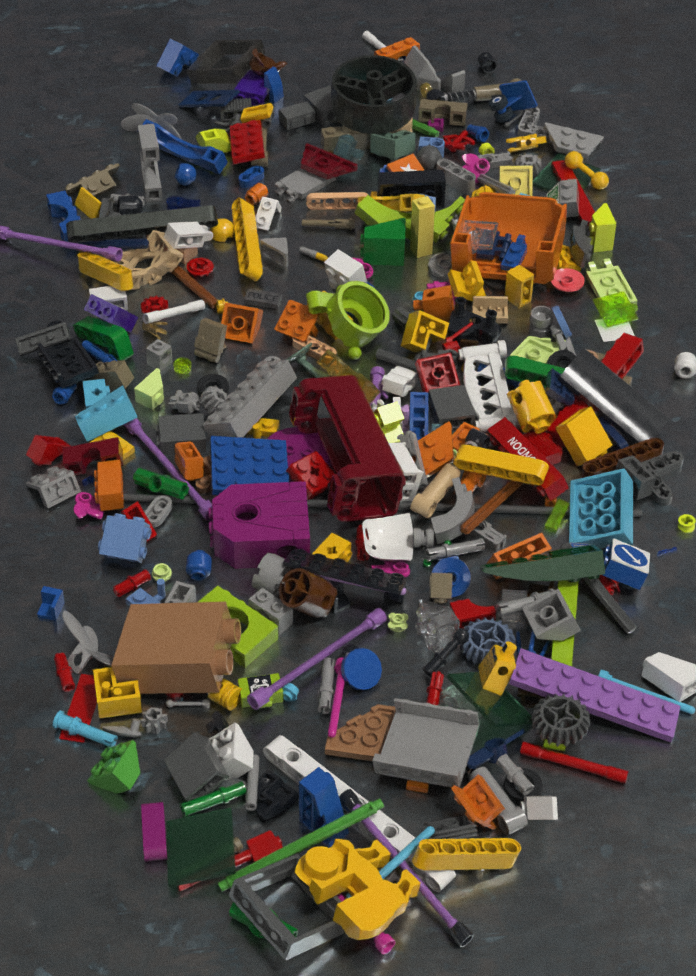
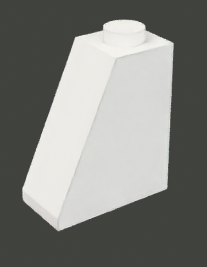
M660 652L644 660L641 676L678 702L696 693V664Z

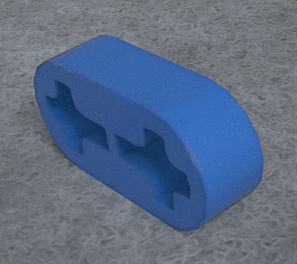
M253 166L241 173L238 177L239 186L249 188L264 178V168Z

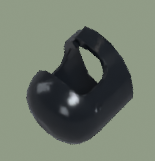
M118 196L117 213L121 215L126 213H143V203L138 196Z

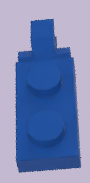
M519 234L516 242L510 244L501 263V270L509 271L522 264L527 253L526 235Z

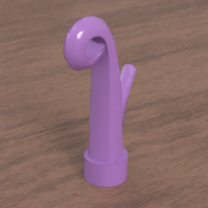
M379 366L371 368L370 405H372V402L377 405V400L380 399L381 395L384 399H388L386 391L382 390L383 385H381L385 370Z

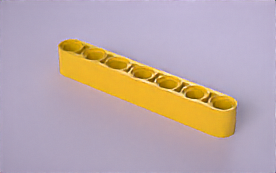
M238 197L233 202L231 209L239 270L242 275L256 282L260 279L263 268L254 207Z

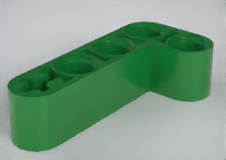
M87 316L73 325V330L79 338L107 347L109 354H112L118 361H126L134 355L128 333L120 326L91 316Z

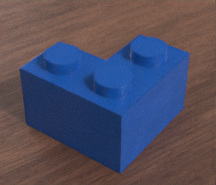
M170 38L157 66L178 77L184 64L193 68L199 54Z

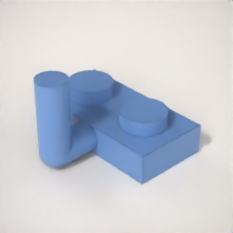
M164 579L157 580V594L152 597L142 588H139L126 598V604L130 607V604L160 603L166 597Z

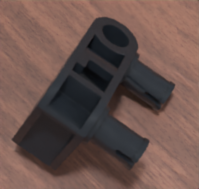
M457 297L455 299V309L452 310L450 315L447 338L468 325L470 319L475 318V323L472 322L473 325L454 338L453 341L456 340L459 346L461 339L475 340L484 345L496 343L502 333L501 327L496 323L497 312L495 310H487L486 318L465 310L466 298Z

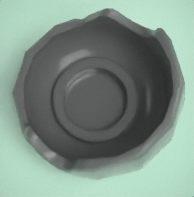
M431 145L422 147L418 151L417 160L424 170H436L437 161L442 159L440 151L437 147Z

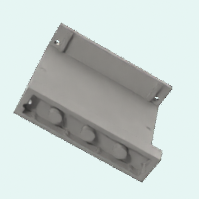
M395 698L396 712L381 754H374L372 760L375 773L447 787L456 785L460 788L480 726L478 712Z

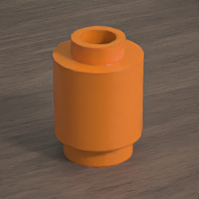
M262 183L255 184L246 192V202L251 205H257L261 202L262 196H268L267 187Z

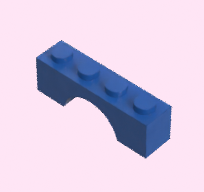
M66 191L46 194L47 206L51 216L64 219L63 222L59 223L62 241L69 242L66 223L81 220L80 216H77V210L73 206L71 196L68 197Z

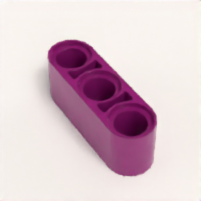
M164 803L141 804L144 862L166 860Z

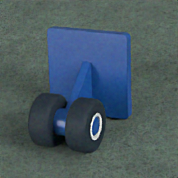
M526 80L500 84L499 88L502 95H497L489 101L490 109L496 111L494 117L499 123L508 121L513 116V111L536 108L538 105Z

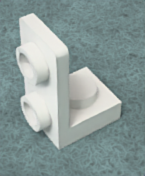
M262 196L255 217L257 229L269 231L274 213H280L282 209L278 200Z

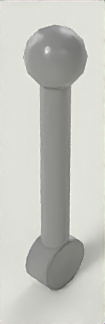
M204 699L202 702H173L172 700H167L166 706L168 708L173 706H202L203 708H209L210 701L208 699Z

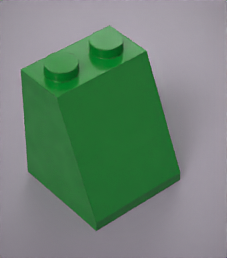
M406 218L365 227L364 234H361V244H364V247L360 249V257L363 258L364 263L370 265L404 266Z

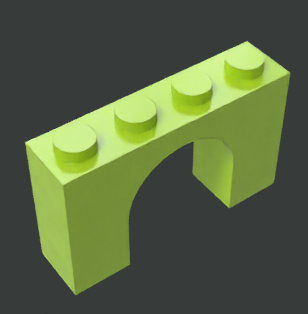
M216 586L198 601L226 602L231 619L238 618L247 627L241 634L240 642L232 644L230 649L233 654V660L244 668L278 640L277 624L262 616L259 611L246 605L244 601L231 595L228 590Z

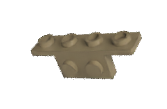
M110 164L102 171L97 170L89 177H82L77 183H70L65 186L64 191L69 196L83 187L94 197L115 188L116 183L110 175L118 171L120 164Z

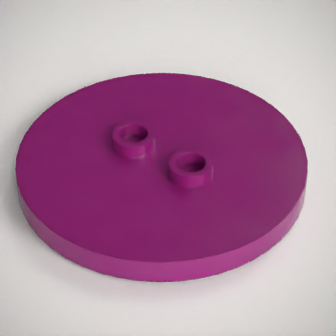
M290 427L277 431L267 438L286 440L288 467L297 460L317 451L328 466L333 469L318 433L305 434L300 432L297 427Z

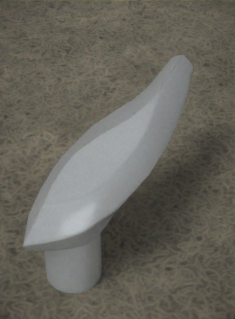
M133 718L130 728L125 726L102 727L104 730L120 736H141V732L138 731L141 720Z

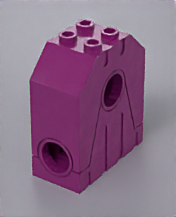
M306 481L232 484L212 499V507L209 508V519H213V521H209V533L213 534L210 535V547H214L215 556L234 569L258 568L259 563L267 553L276 554L284 559L287 558L293 549H303L310 553Z

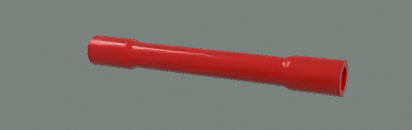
M524 741L520 750V754L548 760L604 776L607 779L624 784L629 772L545 749L542 746Z

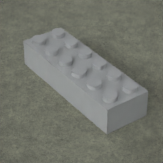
M277 359L271 362H259L256 368L247 375V378L237 385L234 392L230 393L227 396L228 398L218 405V409L209 415L208 419L204 422L203 427L209 438L211 436L243 438L297 379L289 361Z

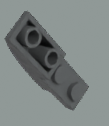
M586 220L581 221L580 227L573 226L569 239L570 253L580 268H584L585 262L589 263L593 245H590L591 238L588 237L589 228L587 227L588 221Z

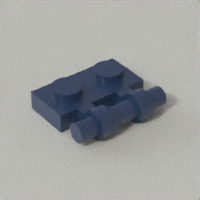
M483 230L476 258L493 260L494 256L497 255L499 256L498 260L502 262L508 247L512 243L511 234L507 233L503 237L500 236V231Z

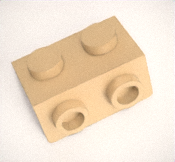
M473 296L472 313L486 318L487 310H495L497 312L496 323L508 324V297Z

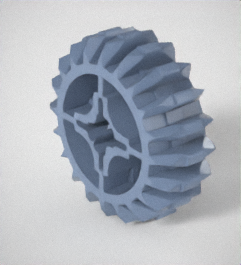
M486 617L483 620L477 618L475 622L470 621L468 626L464 627L469 632V639L465 644H460V649H462V654L466 655L467 661L473 660L472 662L475 665L482 662L493 645L503 647L507 641L515 644V636L512 629H509L508 624L502 625L501 620L496 622L494 618L491 620H487Z

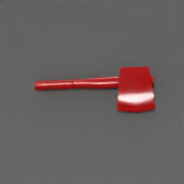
M271 830L246 841L247 850L191 877H186V879L176 883L179 891H182L250 860L254 863L283 848L282 841L279 836L275 837Z

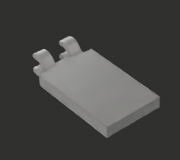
M300 168L276 182L275 186L278 189L275 190V193L282 195L286 191L290 195L286 200L294 202L295 199H304L308 194L315 193L336 181L337 177L327 180Z

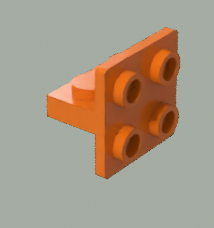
M289 300L274 329L276 332L306 342L308 336L316 337L319 332L315 323L320 313L311 314L309 313L308 306Z
M476 775L462 789L456 785L451 787L455 793L454 799L459 805L464 806L466 809L465 815L473 823L475 821L478 822L483 828L488 827L494 830L497 827L492 820L505 808L481 775Z

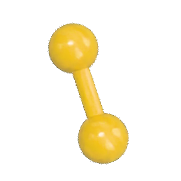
M571 151L566 155V166L570 169L579 168L591 178L593 188L603 190L608 186L609 178L604 172H593L583 164V157L579 152Z

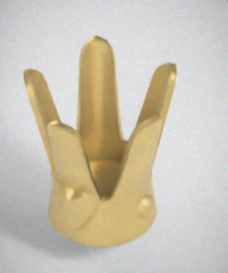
M157 321L149 324L142 322V329L150 332L158 339L161 338L157 335V332L167 334L166 330L157 326L167 325V322Z

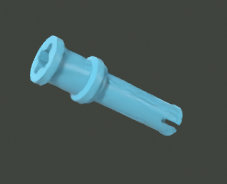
M58 711L53 720L52 727L54 729L60 728L65 730L71 736L78 734L108 747L116 745L117 735L85 724L79 717L73 718L64 714V711Z

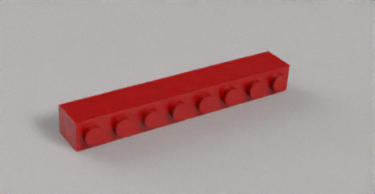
M623 333L620 338L616 339L613 347L606 352L601 362L623 379L643 354V339ZM576 394L574 396V404L566 405L547 429V433L551 434L555 444H559L564 448L566 446L555 427L580 409L590 407Z

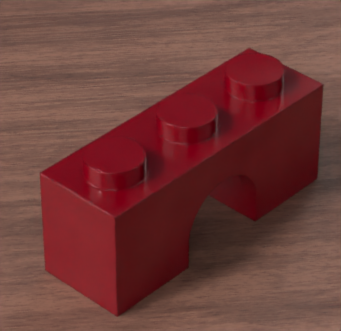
M118 437L63 448V466L65 469L73 471L75 475L86 474L88 464L96 460L102 462L120 460L121 467L123 466V449Z

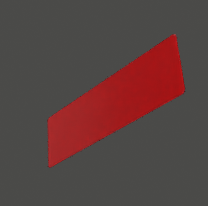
M81 674L67 715L73 718L79 717L83 723L90 725L97 704L94 675ZM65 730L61 731L59 739L85 741V737L78 734L71 736Z

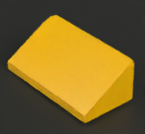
M80 188L75 206L90 219L99 218L102 202L85 188Z

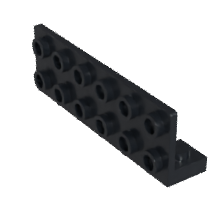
M293 549L283 561V566L301 568L314 574L386 591L383 597L385 599L401 603L405 599V594H400L404 588L407 589L409 578L404 577L400 573L390 574L380 568L370 569L360 563L350 564L346 563L343 559L326 558L323 554L307 553L303 549Z

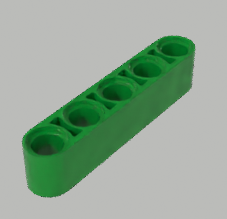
M514 355L505 359V376L508 379L518 382L529 380V382L541 381L544 388H546L547 374L552 368L560 374L566 369Z

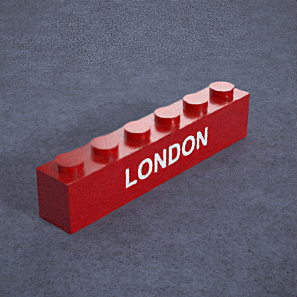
M506 417L487 429L491 437V444L494 447L498 446L500 452L539 459L549 465L543 484L539 486L530 484L532 487L536 486V490L541 497L546 496L549 501H552L569 489L564 476Z

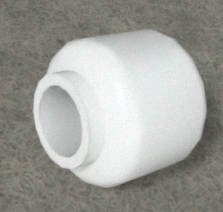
M682 352L676 356L674 371L678 377L687 379L696 374V357L694 354Z

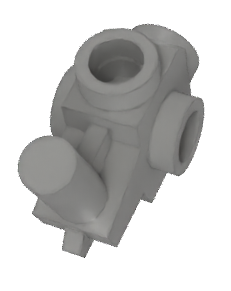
M177 390L175 395L170 397L168 405L173 409H178V412L191 414L195 410L200 409L201 401L195 392L183 393L181 390Z

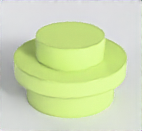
M164 563L155 565L152 570V578L155 581L158 579L167 581L172 576L171 569Z

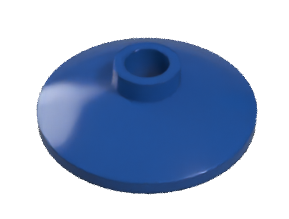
M445 558L439 561L431 572L453 573L452 575L455 576V580L452 582V598L462 595L468 589L471 582L469 568L463 561L456 558Z

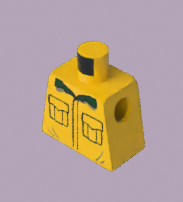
M507 641L503 647L493 645L478 666L482 688L500 696L504 692L514 669H516L514 653L517 647L512 642Z

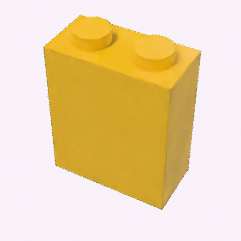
M591 406L580 409L555 427L576 466L583 465L586 461L605 455L608 452L607 449L612 446Z

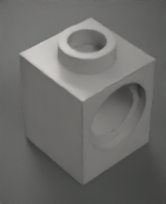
M157 339L146 348L147 364L155 369H160V372L173 362L172 347L165 342Z

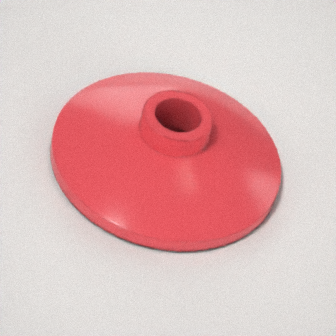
M565 268L556 270L554 280L550 282L557 290L574 292L584 286L585 279L580 272Z

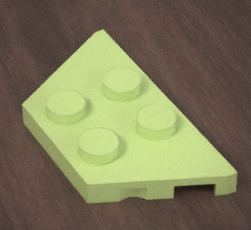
M528 336L510 356H519L547 364L550 355L560 349L557 342H551V338Z

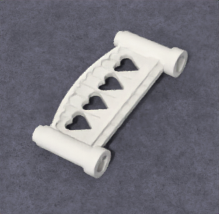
M499 340L493 344L458 349L459 360L465 361L463 370L464 385L475 416L478 421H475V427L479 428L481 432H488V428L506 417L518 430H522L506 395L509 390L501 358H507L505 340ZM479 362L488 366L482 371L476 372L474 370L476 366L473 363ZM482 376L491 379V381L484 386H479L477 377ZM485 390L495 395L488 400H482L480 391ZM490 405L499 409L491 415H486L484 413L486 409L483 406Z

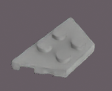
M546 122L543 127L544 131H548V138L553 143L556 152L568 154L571 151H577L586 159L596 149L597 145L602 143L604 136Z

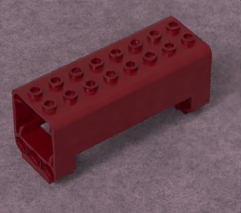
M354 375L302 380L298 387H293L289 418L293 427L297 426L300 432L305 434L318 433L336 474L332 475L327 501L331 515H336L337 519L342 522L395 515L403 498L402 490L403 486L406 485V479L358 378ZM320 397L323 399L330 418H319L317 416Z

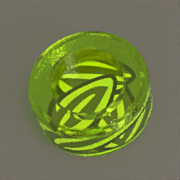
M181 357L174 361V371L176 373L187 374L191 371L192 363L190 359Z

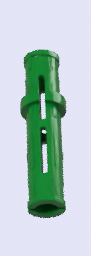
M240 781L225 788L223 786L219 787L217 791L181 803L182 814H184V817H187L223 803L225 805L234 798L246 795V787Z

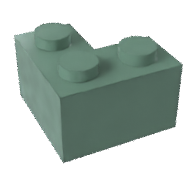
M401 130L396 133L370 134V152L377 154L379 157H388L390 160H398L402 156H408L410 153L415 152V133Z

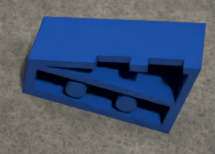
M318 767L299 781V821L308 830L313 832L344 816L336 784L330 773L324 772ZM348 828L322 842L330 848L334 844L335 839H342L349 834Z

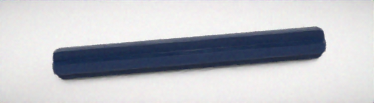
M146 238L96 240L76 243L102 249L108 248V246L121 249H147L149 247V241Z

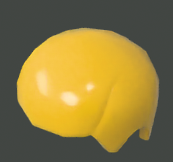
M224 218L218 219V225L211 227L209 230L213 233L214 237L212 239L218 242H226L227 238H233L235 233L234 224Z

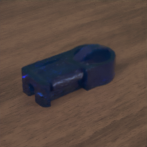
M171 196L167 198L166 206L167 210L200 207L201 202L199 198L198 200Z

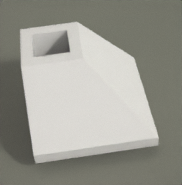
M233 723L209 738L211 745L229 775L228 778H239L253 769V749L239 724Z

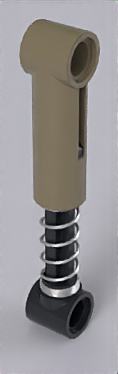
M515 78V79H512L509 83H511V82H517V81H521V80L518 79V78ZM500 84L473 87L470 91L465 90L462 92L459 90V92L445 93L438 89H432L427 93V99L449 102H465V100L471 101L473 99L474 102L490 101L493 97L502 95L499 88Z

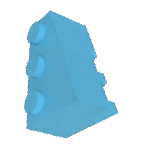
M123 385L75 416L87 442L138 417Z

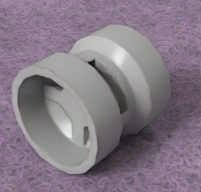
M414 528L413 548H420L421 546L433 548L434 529L427 528L426 530H421L420 528Z

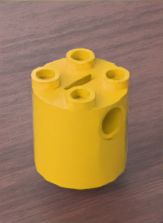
M524 380L519 383L518 388L506 394L523 432L530 433L535 431L537 434L542 433L555 421L557 416L541 381L529 382V380Z

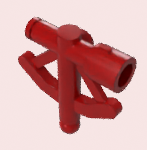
M466 130L459 135L443 136L445 148H448L450 152L464 151L465 145H475V140L467 137L468 132Z

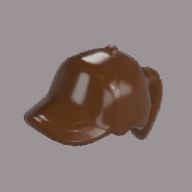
M256 48L252 51L253 57L250 61V67L253 73L259 76H264V73L273 66L276 67L279 73L287 65L285 61L276 63L270 57L264 56L261 52L258 53Z

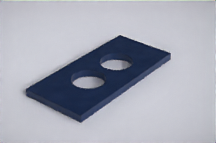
M239 90L193 91L178 106L179 108L226 106L240 92ZM221 96L220 98H218V99H216V100H211V99H213V98H215V97ZM202 97H206V98L203 99V100L197 101L198 99H200V98H202Z

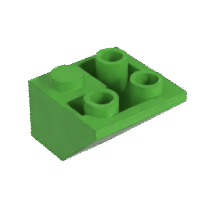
M133 740L125 743L121 742L113 747H107L101 753L102 758L99 763L91 769L90 772L92 774L87 782L116 794L130 790L140 775L137 748Z

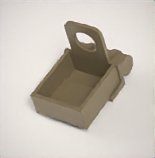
M208 318L202 319L198 336L195 339L194 347L196 349L194 355L207 359L210 362L218 363L223 349L227 348V345L224 344L227 325Z

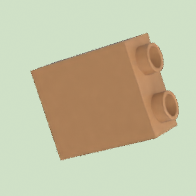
M226 602L130 604L111 665L118 683L138 680L140 694L219 692L223 676L231 675L233 671V654L230 649L232 644L240 642V621L238 618L231 619Z

